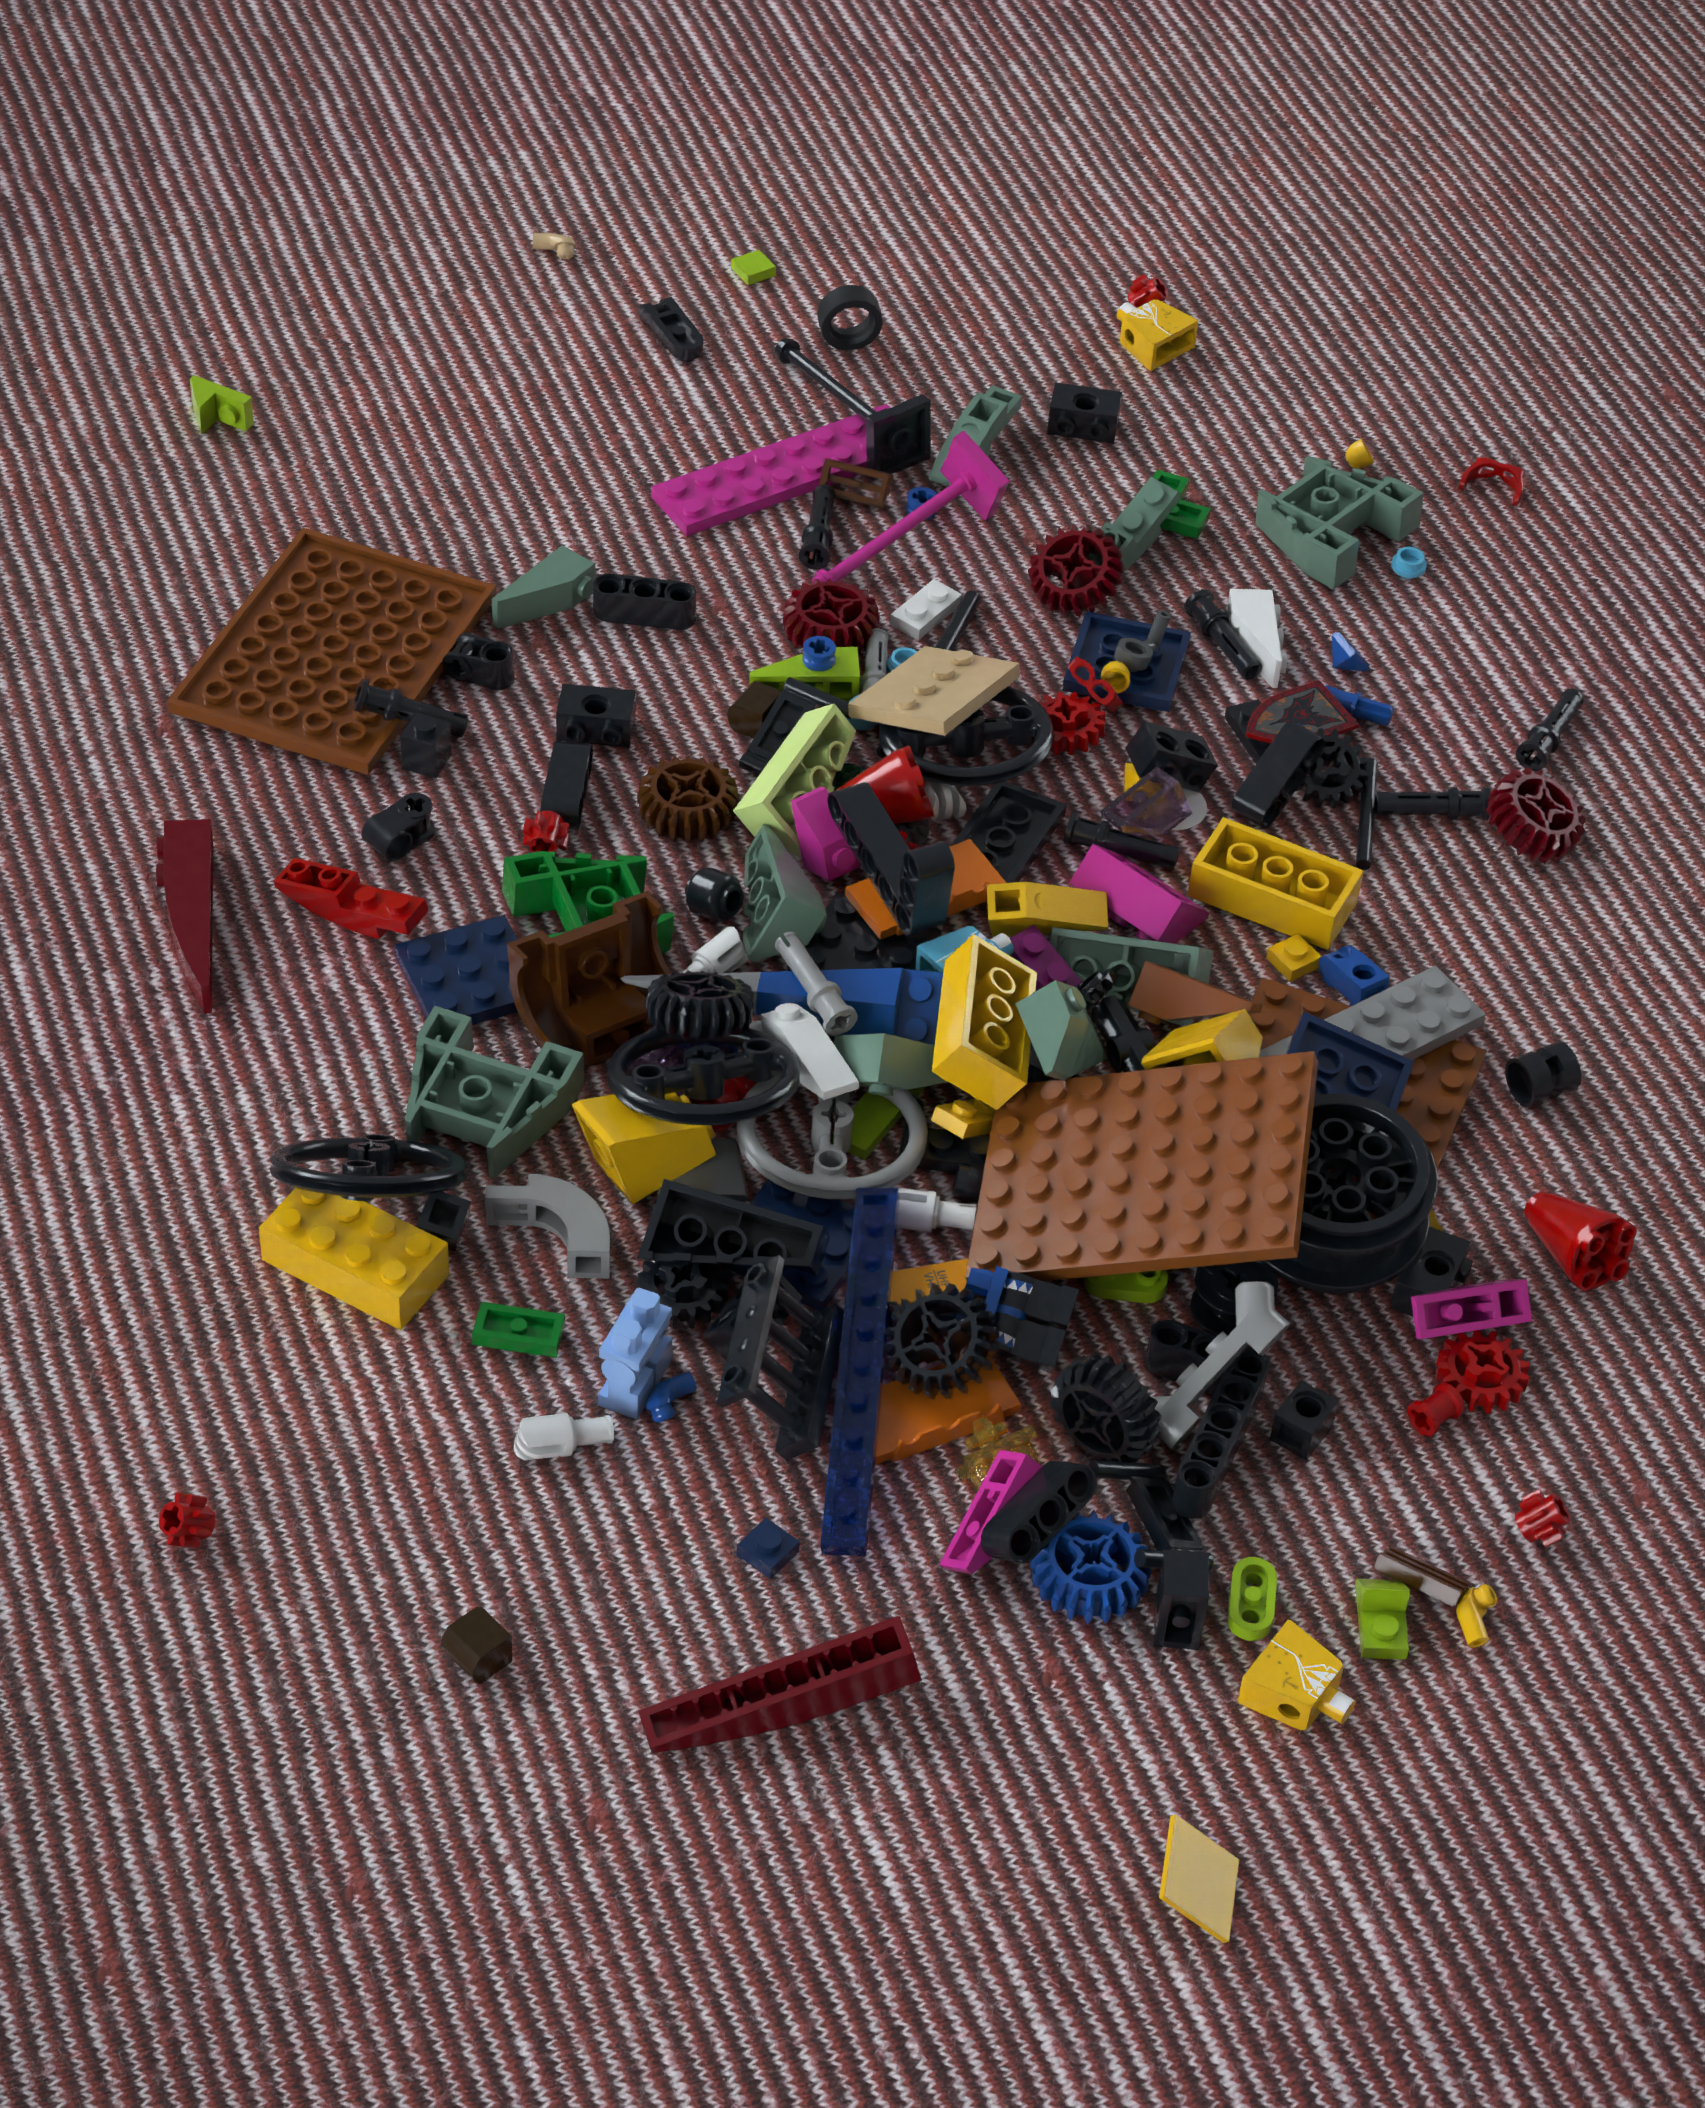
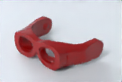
M1478 457L1475 463L1463 473L1458 489L1464 491L1471 479L1499 475L1504 482L1515 490L1516 493L1513 496L1512 505L1518 506L1523 495V478L1525 473L1523 469L1517 466L1499 463L1496 460L1485 457ZM1483 467H1493L1494 470H1487ZM1504 471L1509 472V473L1512 474L1514 477H1511V476L1505 474Z
M1077 656L1070 662L1068 669L1080 685L1088 689L1090 695L1097 702L1108 708L1113 714L1124 705V702L1118 697L1114 688L1107 681L1095 678V670L1086 660ZM1084 667L1088 670L1090 674L1088 680H1083L1077 675L1080 668ZM1098 685L1105 687L1108 691V695L1103 699L1094 691V688Z

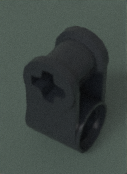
M463 633L456 639L454 650L447 653L442 659L445 673L457 681L470 682L485 686L491 690H504L509 688L515 680L512 647L502 641H493L471 633Z
M410 793L403 796L398 802L367 820L362 829V839L390 862L400 860L408 852L429 841L434 836L435 827L429 816L433 809L431 799L422 793Z

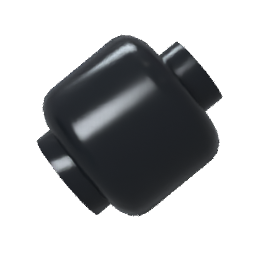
M702 868L697 871L687 882L685 888L686 903L689 910L699 917L715 922H725L738 913L743 904L744 895L739 880L730 873L714 868Z

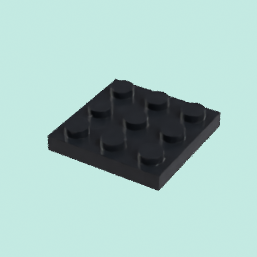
M836 893L825 909L827 919L823 929L818 934L815 933L809 944L804 947L820 970L879 968L916 970L917 946L940 937L942 930L932 928L910 936H905L904 934L897 936L894 934L880 940L847 897ZM788 965L787 971H792Z

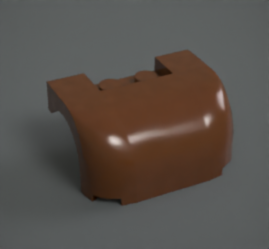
M648 891L613 903V915L555 937L550 938L541 930L507 943L510 985L514 1003L524 1025L540 1049L548 1041L582 1052L585 1068L611 1058L614 1052L631 1038L657 1029L656 1026L649 1023V1018L647 1017L645 1003L648 989L626 984L620 979L624 976L671 975L663 959L657 938V921L659 916L663 914V906Z

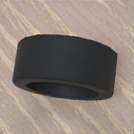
M846 285L832 290L820 301L817 310L818 322L823 338L829 345L838 350H855L867 346L876 339L883 326L878 300L872 291L863 286ZM857 307L869 311L866 319L855 327L838 328L831 324L832 319L837 313L844 309Z

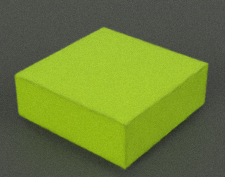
M760 250L731 259V269L747 285L776 276V266Z

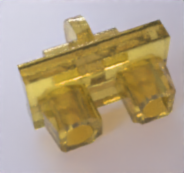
M986 1417L975 1420L973 1422L974 1435L966 1438L965 1444L970 1451L978 1447L981 1449L966 1455L963 1458L964 1464L957 1467L955 1472L960 1481L970 1478L979 1490L999 1450L1027 1454L1040 1464L1035 1449L1032 1446L1033 1441L1038 1435L1033 1426L1029 1425L999 1439V1437L1008 1433L1007 1425L1003 1421L993 1425Z

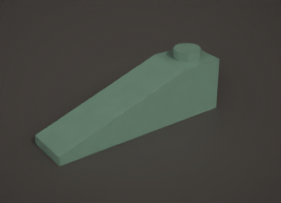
M763 824L745 853L744 886L751 890L748 900L744 904L743 914L750 917V927L747 926L743 930V943L748 959L754 962L780 954L775 949V942L779 937H781L786 946L790 947V943L783 935L786 932H795L804 946L808 945L815 933L818 934L823 929L827 919V913L819 892L771 827Z
M1052 927L1050 944L1082 982L1099 969L1105 971L1111 968L1116 974L1117 979L1112 989L1105 995L1107 997L1115 995L1117 999H1122L1127 1007L1138 1013L1140 1010L1129 1006V1002L1145 961L1160 964L1209 984L1214 950ZM1162 1019L1161 1022L1190 1025L1193 1020L1169 1021Z
M1055 980L1015 1003L1045 1075L1064 1081L1108 1059L1094 1024L1085 1009V999L1076 987Z
M885 1033L838 1035L834 1038L835 1047L858 1079L859 1084L869 1086L868 1093L892 1096L893 1090L914 1089L948 1083L932 1072L935 1045Z

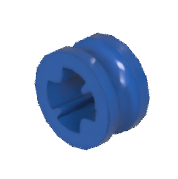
M927 487L911 489L907 494V514L913 512L937 493ZM937 512L928 517L926 520L933 518Z
M824 636L808 638L803 644L802 662L804 666L813 671H826L832 668L835 664L836 651L834 641Z

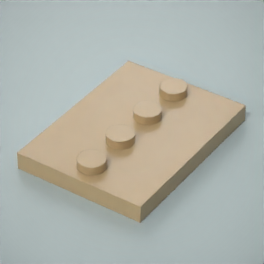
M924 646L848 703L849 717L945 736L1019 678L1020 666L1017 662L973 655L968 650L951 651Z

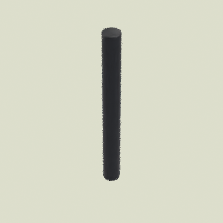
M1367 758V765L1363 769L1368 772V776L1365 782L1362 783L1363 787L1361 789L1356 867L1361 870H1368L1371 867L1378 762L1374 758Z

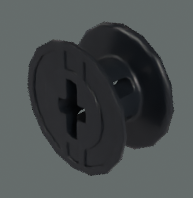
M1265 1261L1197 1267L1194 1280L1196 1289L1192 1293L1190 1303L1193 1318L1204 1331L1217 1336L1224 1332L1228 1336L1236 1328L1235 1288L1242 1282H1269L1274 1287L1275 1299L1279 1284L1275 1271Z

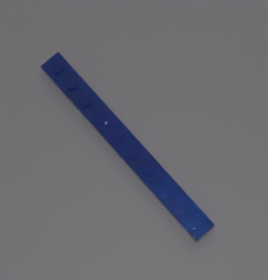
M856 1188L820 1544L822 1555L867 1556L885 1362L883 1345L886 1344L887 1340L884 1329L888 1328L900 1200L898 1188Z

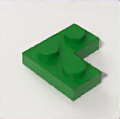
M1157 469L1153 478L1178 491L1181 498L1160 524V527L1179 533L1182 536L1198 539L1209 520L1211 508L1182 500L1188 490L1189 478Z

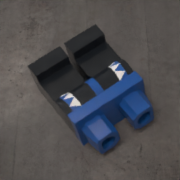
M996 1266L995 1272L971 1268L965 1288L971 1290L974 1295L985 1298V1303L987 1304L985 1311H991L995 1316L996 1320L992 1326L997 1328L1000 1337L992 1341V1343L998 1347L999 1355L1052 1373L1079 1289L1065 1285L1061 1287L1027 1275L1011 1272ZM956 1313L955 1318L960 1321L966 1318V1316Z

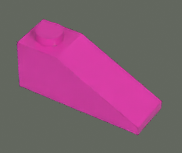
M1527 1279L1476 1283L1411 1297L1416 1339L1532 1322Z
M999 1450L939 1565L946 1570L972 1575L991 1560L992 1557H989L981 1546L983 1528L1042 1466L1027 1454Z

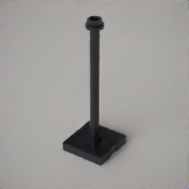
M784 338L777 343L775 353L782 363H793L866 420L868 469L893 474L931 458V400L922 394L889 409L886 408L876 412L800 352L799 343L794 339Z

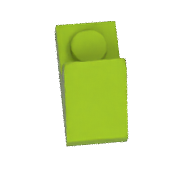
M196 375L190 378L192 406L201 434L205 433L216 421L247 431L254 424L251 396Z
M1356 1578L1355 1589L1361 1658L1406 1660L1409 1652L1406 1608L1410 1597V1589L1404 1583L1397 1580Z

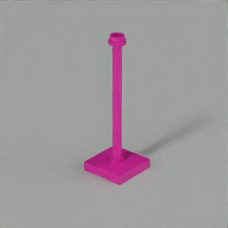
M963 430L953 437L948 456L940 470L951 485L828 572L824 569L817 571L815 577L812 578V585L815 579L821 583L827 582L828 578L832 582H839L959 495L964 497L984 521L988 520L996 514L1010 480Z

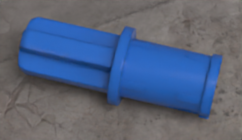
M1329 685L1325 686L1354 719L1357 717L1383 726L1389 725L1393 716V707L1391 705L1362 697L1361 692L1353 694Z

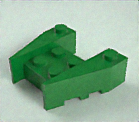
M547 851L505 857L502 893L513 918L556 910L565 931L568 932L613 915V903L643 893L647 859L645 856L617 855L616 861L591 859V854L576 853V859L555 858V852ZM673 912L661 914L657 921V938L662 954L671 950L674 924ZM565 932L550 934L548 936L552 938Z

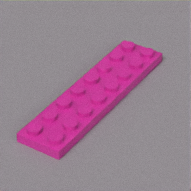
M884 404L873 409L878 412L890 407ZM858 414L846 417L842 420L651 486V497L685 536L815 491V488L819 486L826 458L867 468L866 420ZM831 468L830 474L837 475L845 478H851L856 475H859L856 473L847 472L835 468ZM830 481L827 483V485L834 484V482Z

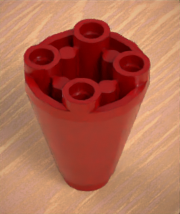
M910 746L895 750L836 789L839 790L867 782L893 823L922 821L934 816L931 803L923 788L925 783L919 766L916 765Z
M1538 1192L1528 1200L1524 1209V1216L1528 1219L1530 1227L1567 1279L1580 1290L1596 1289L1610 1280L1617 1282L1627 1274L1629 1270V1262L1627 1260L1637 1233V1229L1633 1224L1615 1213L1554 1193Z

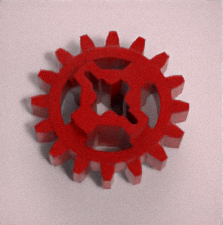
M1058 692L1056 698L1044 695V703L1039 702L1051 717L1053 725L1051 748L1054 749V755H1058L1061 751H1067L1069 755H1074V750L1078 748L1083 752H1087L1088 744L1097 746L1099 745V737L1105 736V711H1101V704L1099 702L1091 704L1090 696L1079 699L1077 698V692H1073L1070 697L1062 692Z
M1479 1330L1473 1331L1472 1337L1469 1338L1464 1333H1457L1456 1341L1447 1339L1443 1350H1439L1435 1379L1452 1385L1459 1392L1463 1401L1468 1402V1411L1473 1412L1477 1405L1483 1406L1486 1414H1491L1494 1405H1497L1502 1411H1506L1510 1401L1516 1404L1520 1402L1522 1392H1525L1530 1377L1527 1374L1530 1364L1529 1362L1522 1361L1524 1351L1522 1349L1511 1350L1512 1339L1506 1338L1502 1342L1496 1340L1497 1335L1495 1331H1491L1488 1337H1483Z

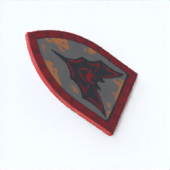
M1317 680L1278 693L1261 703L1250 717L1246 737L1271 743L1281 728L1291 720H1294L1315 734L1319 728H1322L1326 736H1330L1334 729L1338 730V735L1358 729L1359 724L1324 684Z

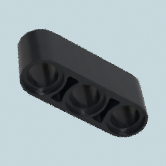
M602 574L593 581V614L596 618L605 622L685 630L692 627L696 622V589L693 585L682 581L620 574Z
M1294 720L1288 721L1278 732L1238 789L1232 801V810L1263 829L1269 827L1320 757L1324 749L1325 740Z
M555 741L553 745L540 812L553 811L558 813L562 817L563 823L570 824L569 829L579 830L592 769L593 745Z
M1052 1460L1044 1464L985 1525L981 1534L983 1551L989 1557L1021 1564L1028 1563L1034 1559L1091 1500L1097 1487L1094 1471L1084 1464Z

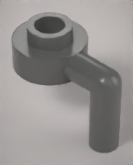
M1164 610L1157 611L1146 640L1140 641L1134 638L1120 639L1114 652L1115 660L1123 662L1129 672L1147 669L1153 652L1161 644L1171 618L1170 613Z

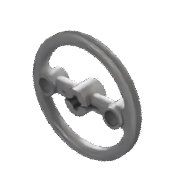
M775 1071V1075L771 1080L757 1082L746 1093L744 1099L754 1097L773 1087L780 1080L782 1072ZM859 1084V1086L869 1089V1086ZM907 1089L893 1090L892 1096H883L891 1101L904 1116L909 1127L908 1144L904 1152L889 1166L871 1174L852 1178L846 1176L847 1157L845 1155L851 1147L854 1121L853 1110L848 1105L850 1092L825 1100L818 1096L819 1104L813 1111L810 1141L812 1149L816 1152L812 1174L798 1172L773 1158L758 1140L755 1131L756 1118L737 1122V1139L749 1163L760 1174L776 1185L809 1197L854 1199L883 1192L908 1177L919 1165L925 1153L928 1129L922 1107ZM831 1113L835 1114L833 1145L829 1144Z

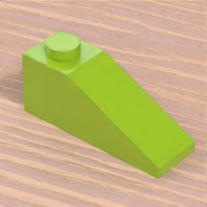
M836 647L835 664L826 671L808 669L802 662L803 654L750 671L749 685L753 681H757L776 688L781 693L786 680L792 677L849 702L853 697L859 695L860 670L858 648Z

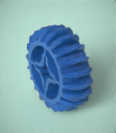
M1095 1510L1091 1512L1089 1517H1082L1078 1512L1040 1553L1030 1561L1033 1587L1040 1588L1039 1595L1041 1601L1052 1600L1051 1607L1053 1613L1062 1609L1067 1610L1069 1621L1076 1614L1084 1616L1087 1625L1093 1616H1099L1105 1624L1110 1619L1111 1613L1122 1619L1127 1612V1608L1135 1609L1140 1602V1597H1144L1148 1590V1579L1151 1576L1152 1568H1139L1134 1562V1555L1137 1550H1148V1546L1142 1545L1140 1532L1129 1533L1128 1521L1119 1525L1115 1524L1112 1513L1106 1519L1098 1518ZM1113 1558L1122 1566L1125 1573L1117 1568V1563L1112 1560ZM1057 1561L1065 1565L1064 1570L1069 1573L1068 1576L1061 1570Z

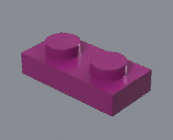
M1035 925L1009 938L1014 948L1013 953L1009 956L1037 972L1036 991L1055 980L1074 987L1082 983Z

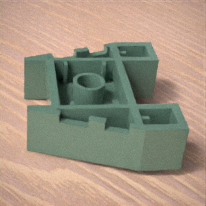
M1307 456L1304 461L1302 479L1278 496L1263 489L1258 491L1255 525L1306 575L1335 589L1356 574L1359 539L1349 535V533L1363 523L1398 542L1420 527L1424 493L1396 478L1384 476L1381 481L1366 477L1365 470L1353 468L1352 473L1332 468V462Z
M434 1006L417 1035L411 1092L408 1097L405 1118L407 1141L420 1142L427 1128L486 1146L489 1177L495 1179L569 1113L572 1107L571 1104L575 1102L585 1083L583 1053L546 1041L530 1070L472 1052L474 1049L472 1017Z

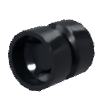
M1561 1041L1537 1049L1536 1052L1531 1051L1509 1059L1505 1068L1509 1090L1514 1099L1524 1107L1546 1101L1551 1096L1557 1097L1576 1090L1581 1084L1582 1075L1578 1059L1573 1050Z

